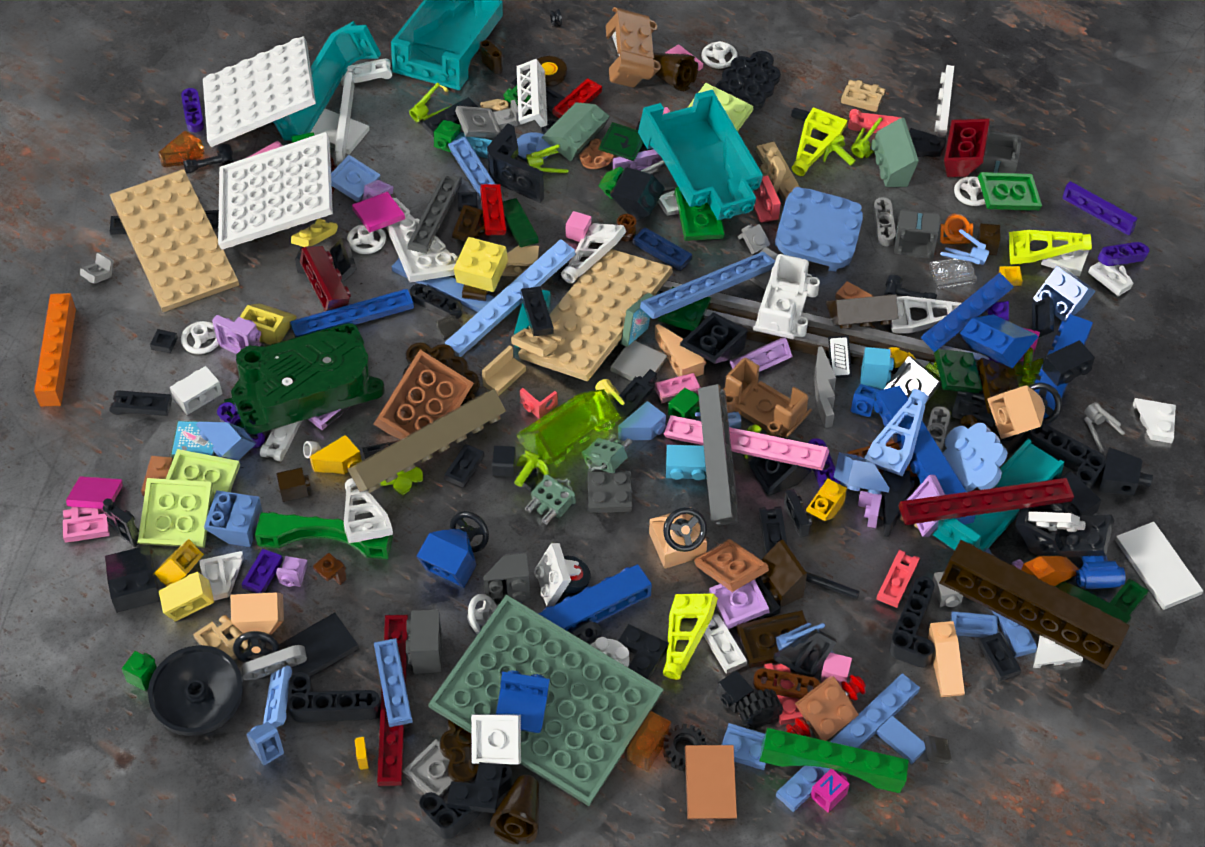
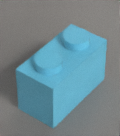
M865 347L860 384L884 390L886 383H889L891 380V371H893L894 358H890V349Z
M667 445L666 478L675 480L707 479L704 446Z

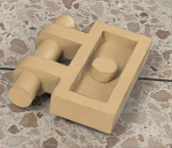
M849 80L841 97V103L877 112L886 89L879 87L877 84H865L861 80Z
M770 147L769 151L765 154V162L761 165L760 171L763 176H769L777 194L783 177L786 174V166L780 157L776 155L777 148Z
M226 615L219 619L222 624L219 627L211 622L193 634L195 640L200 645L218 648L227 653L233 660L237 658L233 652V644L236 638L243 633L231 623V619ZM231 634L233 639L229 641L224 635ZM248 639L241 643L240 648L242 647L244 650L248 648Z

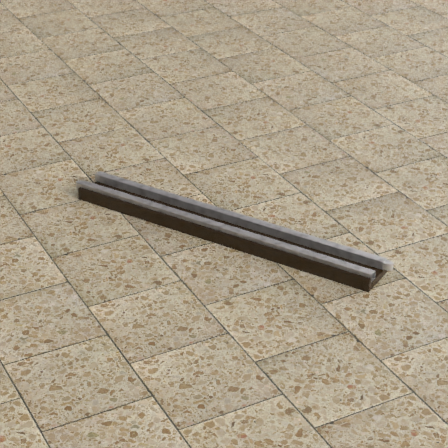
M667 280L661 287L660 294L670 290L672 286L678 287L682 283ZM720 292L708 296L711 297V303L702 322L714 312L748 329L746 338L748 340L769 344L782 338L753 330L762 302ZM802 312L801 315L808 320L806 335L804 337L795 336L794 339L786 338L790 350L817 356L818 347L822 346L827 358L830 359L828 337L849 335L851 364L862 366L865 347L882 349L897 347L900 348L899 350L907 353L910 352L916 361L940 380L934 351L922 339L866 326L860 327L858 324H852V328L840 329V325H833L831 318ZM944 345L940 348L944 350L973 353L977 370L978 360H980L981 358L989 360L988 357L978 352L960 349L948 345ZM893 365L891 373L896 374L899 368H895Z

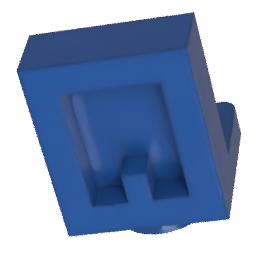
M860 384L854 393L851 412L870 417L876 393L880 389Z

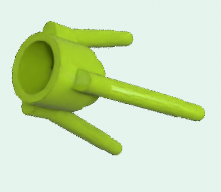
M436 83L409 110V114L414 121H424L449 108L446 107L432 114H427L429 109L425 104L431 98L432 93L439 87V83Z
M881 117L875 122L864 138L862 136L865 128L861 129L856 141L851 146V151L856 157L863 158L865 156L869 158L874 153L872 149L870 150L871 143L868 139L882 121Z
M559 144L538 152L526 154L527 165L538 168L543 172H569L567 169L540 167L544 165L543 157L559 153L556 150L560 148Z

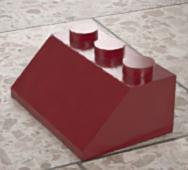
M990 119L951 120L944 158L947 177H967L983 163Z
M323 246L303 247L300 264L323 309L329 311L347 306L351 294L348 287L343 286L341 282L342 276L340 271L332 265L333 259L330 252H326Z

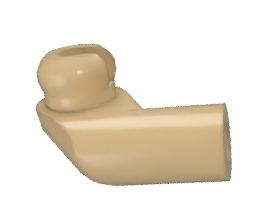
M494 99L481 102L480 106L481 108L500 111L508 109L509 103L506 100Z

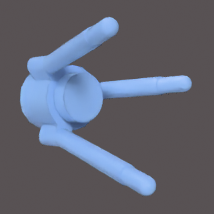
M960 229L959 232L978 247H973L970 253L945 247L946 251L952 253H940L942 256L984 265L989 250L985 249L986 244L979 242L970 234Z

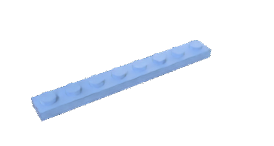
M560 239L453 334L445 344L451 346L458 357H462L522 303L521 289L541 286L576 255L575 249Z

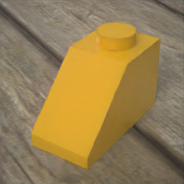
M346 435L309 456L314 472L346 474L349 472L348 468L362 461L360 451Z
M188 539L161 564L154 574L163 584L168 586L184 578L204 554Z

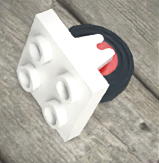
M551 543L535 567V577L539 581L541 596L544 597L546 606H555L563 592L571 594L582 592L588 586L591 579L588 566L577 557L563 556L559 543Z

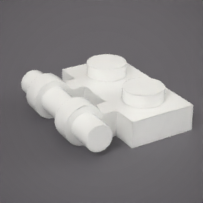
M1029 512L1028 521L1035 523L1038 528H1045L1049 531L1067 529L1068 532H1076L1077 530L1085 529V522L1080 521V517L1072 513Z

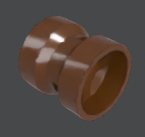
M631 214L620 215L617 218V225H624L626 233L620 240L631 241L636 236V218Z

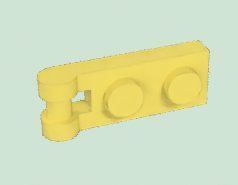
M317 219L315 224L292 235L291 243L303 247L313 246L334 235L337 232L338 225L334 222L326 223L323 219Z

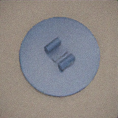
M526 133L517 139L519 152L517 156L526 160V154L538 152L551 147V145L542 139L543 134Z

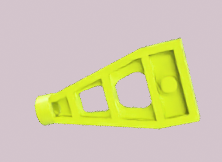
M813 107L804 123L796 161L791 168L793 173L798 176H804L808 168L831 145V142L836 137L842 135L848 120ZM813 129L829 135L823 141L812 138L811 132ZM806 144L818 148L814 154L804 151Z
M1039 230L1009 232L1010 265L1031 263L1077 250H1092L1091 234L1082 235V233ZM1033 240H1042L1048 243L1045 249L1039 251L1030 250V242ZM1054 240L1068 241V244L1053 247L1052 242Z
M675 594L669 615V644L667 646V661L663 670L665 677L673 680L681 678L682 671L685 670L713 617L718 600L715 594ZM683 618H698L691 632L680 631ZM678 640H689L684 652H676Z

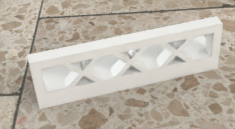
M535 59L517 66L518 117L521 125L535 120L540 127L548 125L545 70L539 61ZM530 69L526 76L523 75V71ZM528 81L531 82L527 89L523 88ZM528 95H530L531 98L527 103H525L524 100L527 98ZM529 109L532 110V114L524 116Z

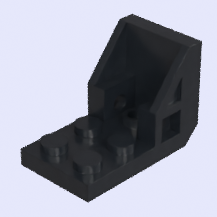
M507 123L487 146L489 175L495 184H500L504 188L541 203L544 199L543 171L517 160L519 152L515 128Z
M1057 503L1019 510L1016 527L1031 553L1038 556H1106L1114 524L1112 515L1078 516L1080 521L1085 522L1084 530H1077L1076 532H1068L1067 529L1049 531L1045 528H1038L1035 523L1028 521L1029 512L1067 513L1062 504Z

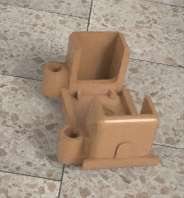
M614 7L612 11L616 12V14L606 24V38L609 39L616 31L617 53L620 56L609 67L610 81L634 88L642 79L650 80L661 68L660 63L653 60L652 33L657 29V24L650 20L649 16Z
M743 358L726 376L724 390L726 393L727 412H739L741 416L767 431L766 435L774 437L780 435L788 438L812 412L811 408L807 411L808 395L798 388L792 387L790 399L762 381L758 383L760 366L748 358Z

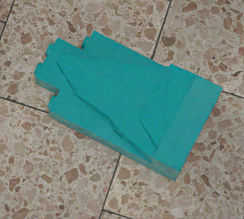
M423 0L391 41L392 72L434 84L439 83L441 86L460 91L468 80L470 62L480 48L481 41L486 40L503 16V1Z
M713 89L696 93L692 107L663 114L664 107L661 103L643 108L638 134L647 150L653 148L662 157L690 207L708 203L717 220L729 219L735 215L746 214L753 210L756 202V196L753 191L760 188L763 174Z

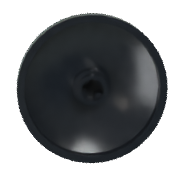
M206 645L185 647L165 658L154 671L148 688L150 708L161 725L176 734L186 736L207 734L223 726L237 711L243 696V678L235 661L224 651Z

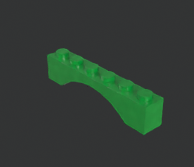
M261 512L255 532L259 547L280 549L290 543L303 539L328 538L351 545L365 557L378 559L389 558L393 535L382 538L348 543L344 530V521L341 519H323L317 516L303 517L296 514L283 515L275 512Z
M767 728L762 741L759 762L781 767L816 766L834 769L856 776L870 783L875 788L900 793L907 780L909 760Z

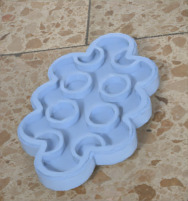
M984 423L974 424L969 429L965 426H958L952 429L945 438L947 449L943 452V455L965 490L970 492L977 487L980 490L995 487L1002 474L999 467L1007 458V450L1000 444L999 437L991 432Z

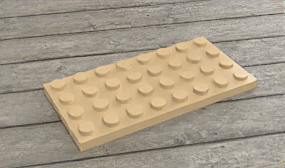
M184 169L110 194L112 203L163 313L239 286L238 279L224 250L218 245V238Z
M611 249L580 276L549 314L554 327V334L563 338V345H558L556 350L545 357L521 349L518 352L519 358L588 382L621 340L626 310L647 293L655 296L672 275V267Z

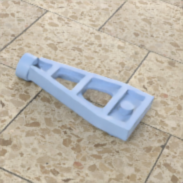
M913 389L908 401L872 442L864 458L874 463L876 468L903 476L915 449L925 403L929 398L926 393ZM906 415L914 417L909 430L899 427V424ZM896 433L905 436L904 446L901 450L886 446L889 439Z

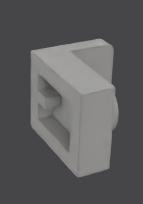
M511 100V108L493 112L500 130L507 123L513 126L520 125L518 106L515 100Z

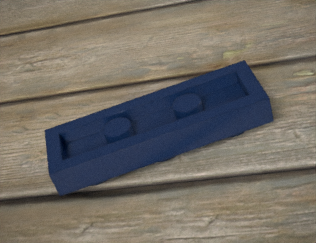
M645 227L633 238V245L679 271L692 260L691 253Z

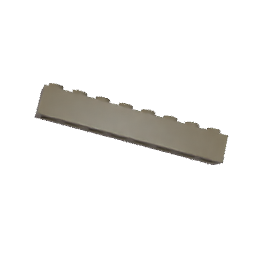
M495 389L490 390L348 468V471L359 492L368 490L370 493L380 488V482L385 480L388 483L398 477V472L403 470L405 473L415 468L414 463L419 460L423 463L433 458L432 453L438 450L441 453L449 449V443L453 441L459 443L468 438L467 433L472 431L474 434L484 429L483 424L487 422L492 424L500 420V415L506 412Z

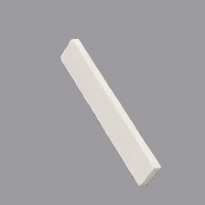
M346 72L334 151L337 165L345 159L355 87L352 72Z

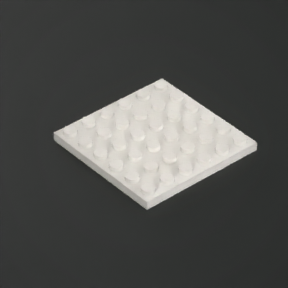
M304 36L294 38L286 44L275 46L272 50L261 52L253 58L242 60L234 66L225 67L222 71L209 74L203 78L207 142L210 147L316 104L307 41Z
M327 132L220 167L218 245L221 249L233 247L333 214L330 137Z

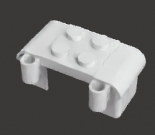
M783 254L777 256L758 312L756 324L753 327L754 331L794 339L795 336L804 337L806 335L808 320L801 315L807 296L816 297L820 280L817 277H812L811 274H808V260Z

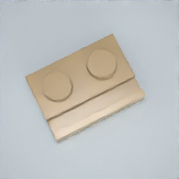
M529 325V329L524 328L513 335L511 342L521 349L545 357L556 350L558 345H563V338L555 334L533 337Z

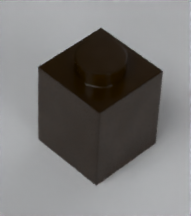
M980 223L977 240L986 244L985 249L989 250L988 255L997 256L1000 244V225Z
M302 467L276 473L283 502L308 497L307 488H310L311 485L309 476L303 474Z

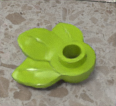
M416 466L405 473L402 470L397 473L398 477L388 483L384 480L380 484L381 486L393 485L397 493L404 495L410 491L413 482L423 481V472Z

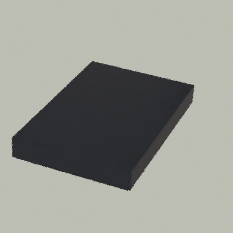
M335 612L279 644L280 650L295 645L305 647L307 660L291 668L292 674L305 672L309 677L359 649L357 642Z

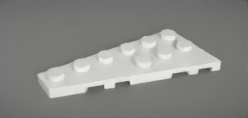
M393 198L405 214V220L386 226L409 282L455 275L453 268L458 257L454 253H450L445 248L446 245L438 237L435 236L427 254L407 249L408 242L420 220L411 216L410 210L397 198Z

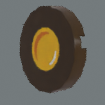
M543 56L537 59L545 70L546 86H554L564 80V77L567 75V67L562 59L555 56Z

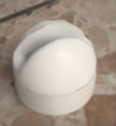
M306 441L303 446V453L306 458H310L309 456L321 450V446L315 441Z

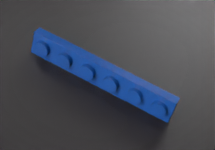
M998 273L924 333L921 339L935 352L960 333L972 318L983 314L994 303L1011 291L1014 286L1001 273Z
M408 289L293 320L290 321L296 338L347 323L357 325L414 308V304Z

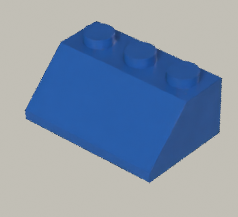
M994 314L972 318L959 333L969 348L1010 368L1016 365L1038 338L1037 334Z

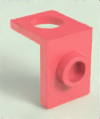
M522 388L520 390V403L523 404V407L528 412H532L540 419L558 405V394L554 391L539 402ZM552 400L551 404L546 407V404Z

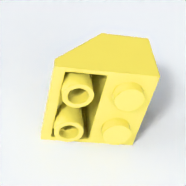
M260 303L247 305L240 315L241 318L251 320L256 324L257 330L261 331L260 342L269 345L281 342L291 327L290 321L297 318L294 314Z

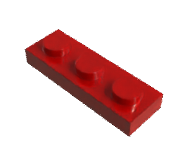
M587 78L552 109L553 115L561 118L575 103L589 104L602 92V86Z
M481 184L480 193L485 234L505 235L506 225L500 184Z

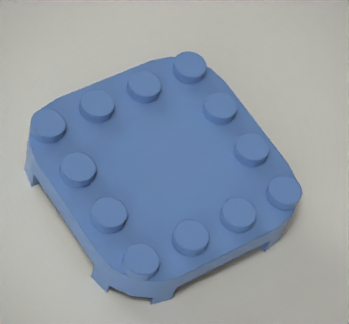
M795 187L786 198L775 238V246L784 255L829 266L828 271L836 272L839 268H843L846 265L849 266L853 258L863 220L862 207L859 203L812 189Z

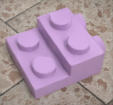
M219 315L213 318L212 322L217 342L219 343L218 346L235 354L249 345L264 347V344L260 343L259 340L261 331L257 330L256 324L253 321L238 317L233 322L231 319L223 318Z

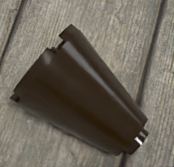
M653 53V60L658 61L661 65L660 70L655 74L678 91L684 92L691 88L688 86L691 82H695L699 66L698 62H695L694 56L689 54Z
M531 775L519 776L515 780L491 818L490 827L493 826L495 829L494 834L503 841L512 844L526 841V844H529L537 837L539 832V783Z

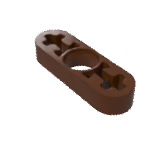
M767 668L758 669L753 679V685L756 690H762L763 692L765 689H772L779 696L801 699L808 694V686H813L814 689L821 684L814 677ZM762 677L767 678L766 684L761 683ZM774 679H777L776 686H773ZM784 680H789L794 686L791 689H784L780 683ZM798 683H801L800 691H797Z

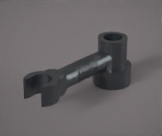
M229 144L219 145L216 148L217 156L201 160L187 159L183 161L185 172L192 173L198 170V168L221 162L223 166L233 163L231 146Z
M889 275L887 278L884 295L897 294L900 296L935 300L937 298V294L932 292L920 293L902 288L903 279L900 276Z

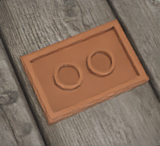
M731 539L694 559L695 565L731 592L769 571L768 565Z
M686 745L687 820L736 819L734 745Z

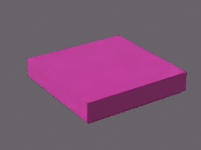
M388 192L352 205L353 211L369 233L405 220V214Z
M80 476L66 499L67 506L103 509V501L109 498L112 502L115 501L123 486L122 479Z

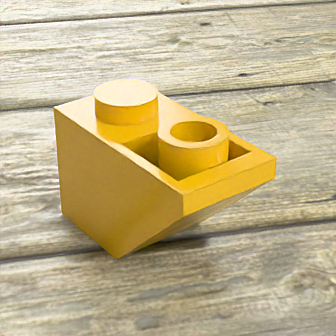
M828 478L808 505L806 511L824 521L834 518L845 502L847 488Z

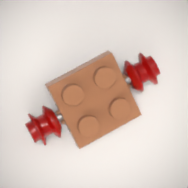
M850 675V682L842 681L840 686L834 676L828 677L795 703L805 720L795 718V725L787 724L786 732L811 737V728L817 739L827 741L859 715L849 699L856 701L858 693L862 695L866 693L864 681L859 676Z

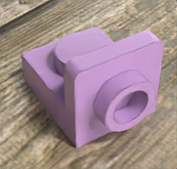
M380 180L371 182L364 187L362 201L385 192L391 195L393 194L394 187Z
M860 491L858 506L866 508L864 517L868 518L867 527L876 528L882 495Z
M285 556L282 568H277L276 571L278 582L288 587H300L308 566L307 560Z

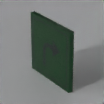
M612 122L598 150L635 161L644 142L638 134V130Z

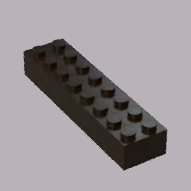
M960 540L939 584L958 592L968 599L1107 669L1121 647L1130 625L1122 620L1102 612L1099 608L1093 607L1079 598L1071 596L1057 587L1039 580L1034 575H1030L963 540Z

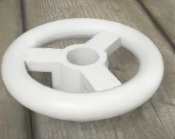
M718 41L705 46L701 57L709 67L725 69L731 66V61L738 57V54L732 45ZM731 52L732 58L726 62L724 59L725 55ZM707 56L714 57L719 60V63L710 61Z
M964 177L956 183L954 193L960 202L969 206L985 204L984 198L977 200V196L982 192L978 177ZM960 188L968 192L970 200L962 196Z
M363 224L357 225L347 236L351 250L359 254H372L379 251L386 242L384 230L382 228L376 230L380 235V241L378 242L374 240V232L369 233ZM358 232V238L353 239L354 235ZM363 243L370 244L373 247L359 248L356 245Z
M199 321L186 327L181 335L183 348L192 354H206L216 349L219 343L217 342L213 323ZM207 328L212 329L214 332H209V333H208V329H207ZM189 333H191L192 337L195 339V344L193 347H191L187 342V336ZM215 338L211 345L201 348L202 343Z
M486 594L475 595L468 607L467 620L477 635L481 631L480 627L484 626L490 618L489 609L491 608L493 613L497 608L494 600ZM479 601H484L482 608L475 609Z

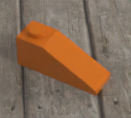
M1039 556L1024 563L1021 570L1034 575L1049 585L1056 586L1076 576V571L1080 569L1067 557Z

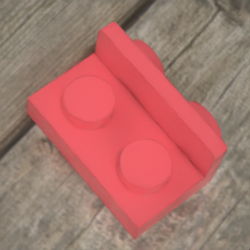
M763 176L760 188H758V191L753 192L756 196L754 210L760 223L778 220L781 206L769 176Z

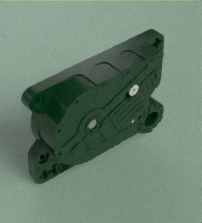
M351 323L265 347L246 346L236 355L239 380L231 390L234 406L243 428L248 434H258L378 399L385 393L384 382L379 378L370 376L369 359L364 347V340L357 326ZM245 407L253 408L252 410L247 412L242 411V409ZM252 418H253V421H254V425H252V423H250V419H252Z

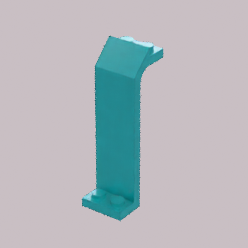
M353 21L331 33L311 65L316 104L273 121L284 141L292 140V136L307 134L312 131L340 84L342 77L346 74L348 66L361 59H378L381 52L367 25H356Z
M1028 439L1000 468L1002 472L1001 478L993 488L1059 479L1062 477L1064 461L1056 460L1031 444L1032 441ZM1020 509L975 515L974 522L966 525L955 518L939 520L938 529L934 532L933 536L954 550L960 540H963L985 552L1016 519Z

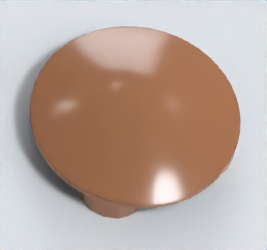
M594 139L579 155V158L584 167L599 169L610 164L616 155L598 150L602 141Z

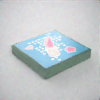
M650 293L645 294L626 310L621 344L628 347L648 330L650 316L640 308L641 301L654 295Z
M177 421L171 458L174 459L177 449L215 456L216 453L212 449L214 445L200 436V429L196 426L198 422L208 421Z

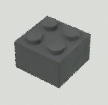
M439 610L411 611V620H407L408 640H406V654H408V665H412L414 674L441 673L442 629Z

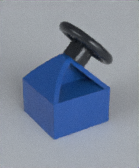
M469 511L459 512L451 519L448 530L428 534L416 557L427 571L465 588L477 566L473 553L483 550L489 541L488 527L477 514ZM463 518L474 520L480 527L474 528L468 525ZM456 524H458L461 528L456 529ZM483 535L480 544L471 546L470 542L473 540V537Z

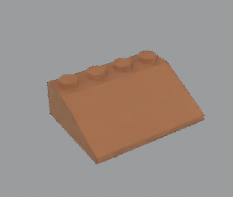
M419 350L373 425L401 440L460 407L474 383L427 353Z

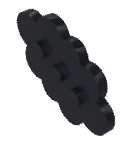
M757 51L750 58L745 56L734 58L731 61L730 68L723 71L722 80L716 84V88L752 105L753 110H758L765 105L766 98L773 95L774 85L779 83L781 73L777 67L773 66L774 58L770 53Z

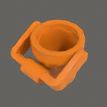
M957 213L949 215L945 223L941 224L940 242L942 244L971 243L959 230L962 229L973 237V223L969 224V221L963 215Z

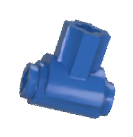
M1107 555L1081 556L1083 566L1080 570L1076 571V583L1079 588L1082 587L1083 590L1116 588L1125 584L1124 568L1119 567L1115 561H1108Z

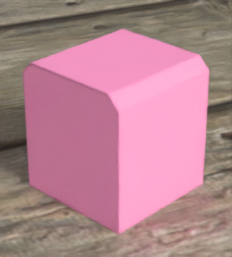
M573 211L566 223V238L578 242L584 239L591 226V216Z
M830 652L824 662L821 682L830 676H834L840 686L842 681L847 682L852 658Z

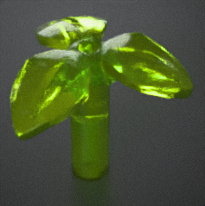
M1031 347L1024 355V365L1016 363L1013 367L1017 376L1024 375L1021 380L1026 383L1036 381V377L1032 374H1039L1044 363L1043 358L1033 361L1034 350Z

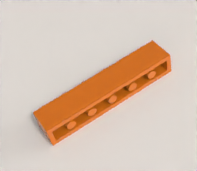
M71 293L50 294L34 389L40 407L61 406L76 312Z

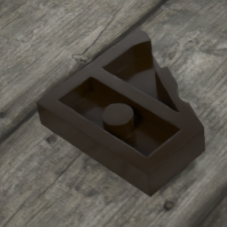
M463 205L452 233V238L466 242L468 237L477 239L484 234L485 226L483 210Z

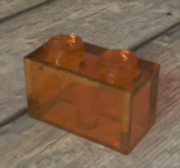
M650 711L627 748V761L648 772L663 748L664 737L666 734L668 735V731L671 729V721Z

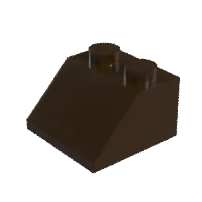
M781 540L761 559L768 565L769 571L759 576L780 608L804 596L807 572L785 541Z

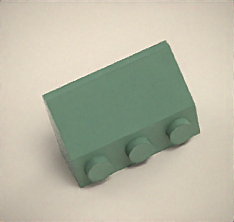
M575 103L542 136V139L551 146L559 144L560 148L556 150L571 162L604 128L610 116L596 104Z
M900 118L877 131L875 138L871 142V148L875 152L876 164L879 165L880 176L884 181L885 187H907L919 161L905 118Z

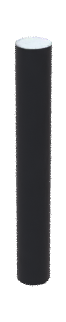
M807 572L806 581L857 600L860 591Z

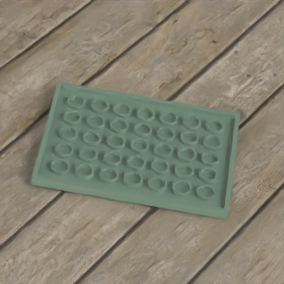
M505 595L429 702V708L472 734L473 714H496L502 671L508 672L513 670L528 676L539 674L550 679L541 732L521 731L520 764L582 803L590 806L662 695L664 689L508 595Z

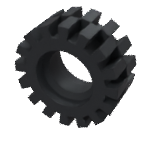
M765 689L763 692L758 690L756 694L753 692L750 694V697H744V701H740L739 705H737V711L746 728H758L759 725L765 726L767 722H773L772 719H777L783 710L776 692L772 689Z
M683 724L681 729L679 725H676L674 731L671 728L668 731V735H665L663 754L666 757V762L668 764L671 762V767L674 769L676 766H679V770L683 771V767H686L685 754L679 753L676 750L678 742L688 741L693 745H706L704 734L701 735L699 728L694 731L695 726L693 725L690 726V729L687 728V724Z

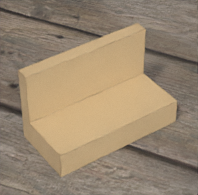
M509 345L482 370L483 386L489 390L495 389L498 396L526 372V366L513 358L512 346Z

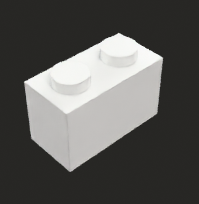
M206 366L170 387L173 400L186 415L222 395L220 382Z

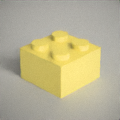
M468 237L453 268L456 282L494 292L508 262L506 247Z

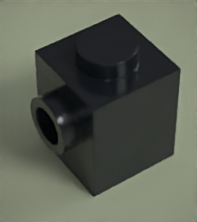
M737 670L718 682L717 694L720 696L722 704L726 708H730L734 713L737 712L739 702L744 701V697H750V694L754 692V689Z

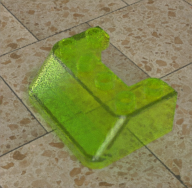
M605 389L582 392L518 432L516 437L528 451L539 455L538 459L544 461L546 465L552 463L556 465L566 459L565 455L574 449V444L587 441L591 438L590 434L594 431L600 432L603 429L604 431L612 429L616 426L615 422L621 418Z

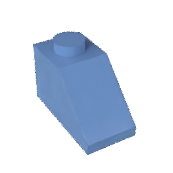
M647 401L618 425V438L620 440H626L627 438L630 440H652L656 435L664 432L666 428V415Z
M269 722L257 725L247 733L250 746L263 765L284 754L279 733Z

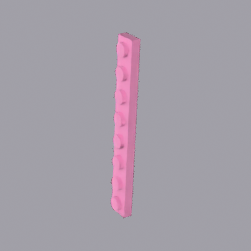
M670 415L664 432L666 438L703 445L701 421ZM729 427L732 452L823 471L829 454L827 447Z

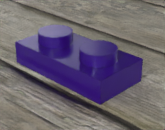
M262 549L243 580L242 588L254 593H264L276 574L277 568L283 562L282 555Z

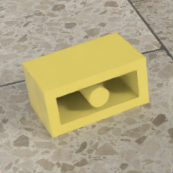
M199 572L189 574L187 577L159 590L163 613L175 622L214 603L210 582Z

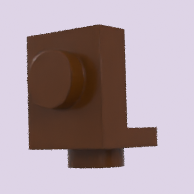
M330 553L313 565V569L326 581L334 579L341 585L347 580L345 565Z

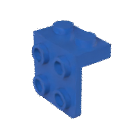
M513 670L508 672L502 671L496 714L521 715V731L541 732L550 679L539 674L528 676Z

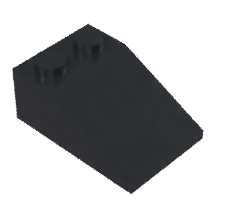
M713 312L680 342V346L716 364L734 359L745 348L748 329Z
M149 545L105 556L109 592L116 613L161 601Z

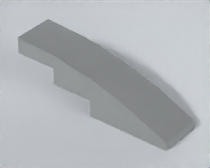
M821 346L818 347L814 380L818 412L825 429L833 426L834 412L832 409L835 401L833 391L836 377Z

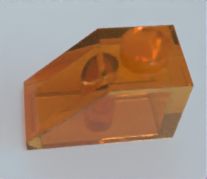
M183 131L160 150L158 154L163 167L184 165L183 161L187 159L197 160L205 152L201 139L187 131Z

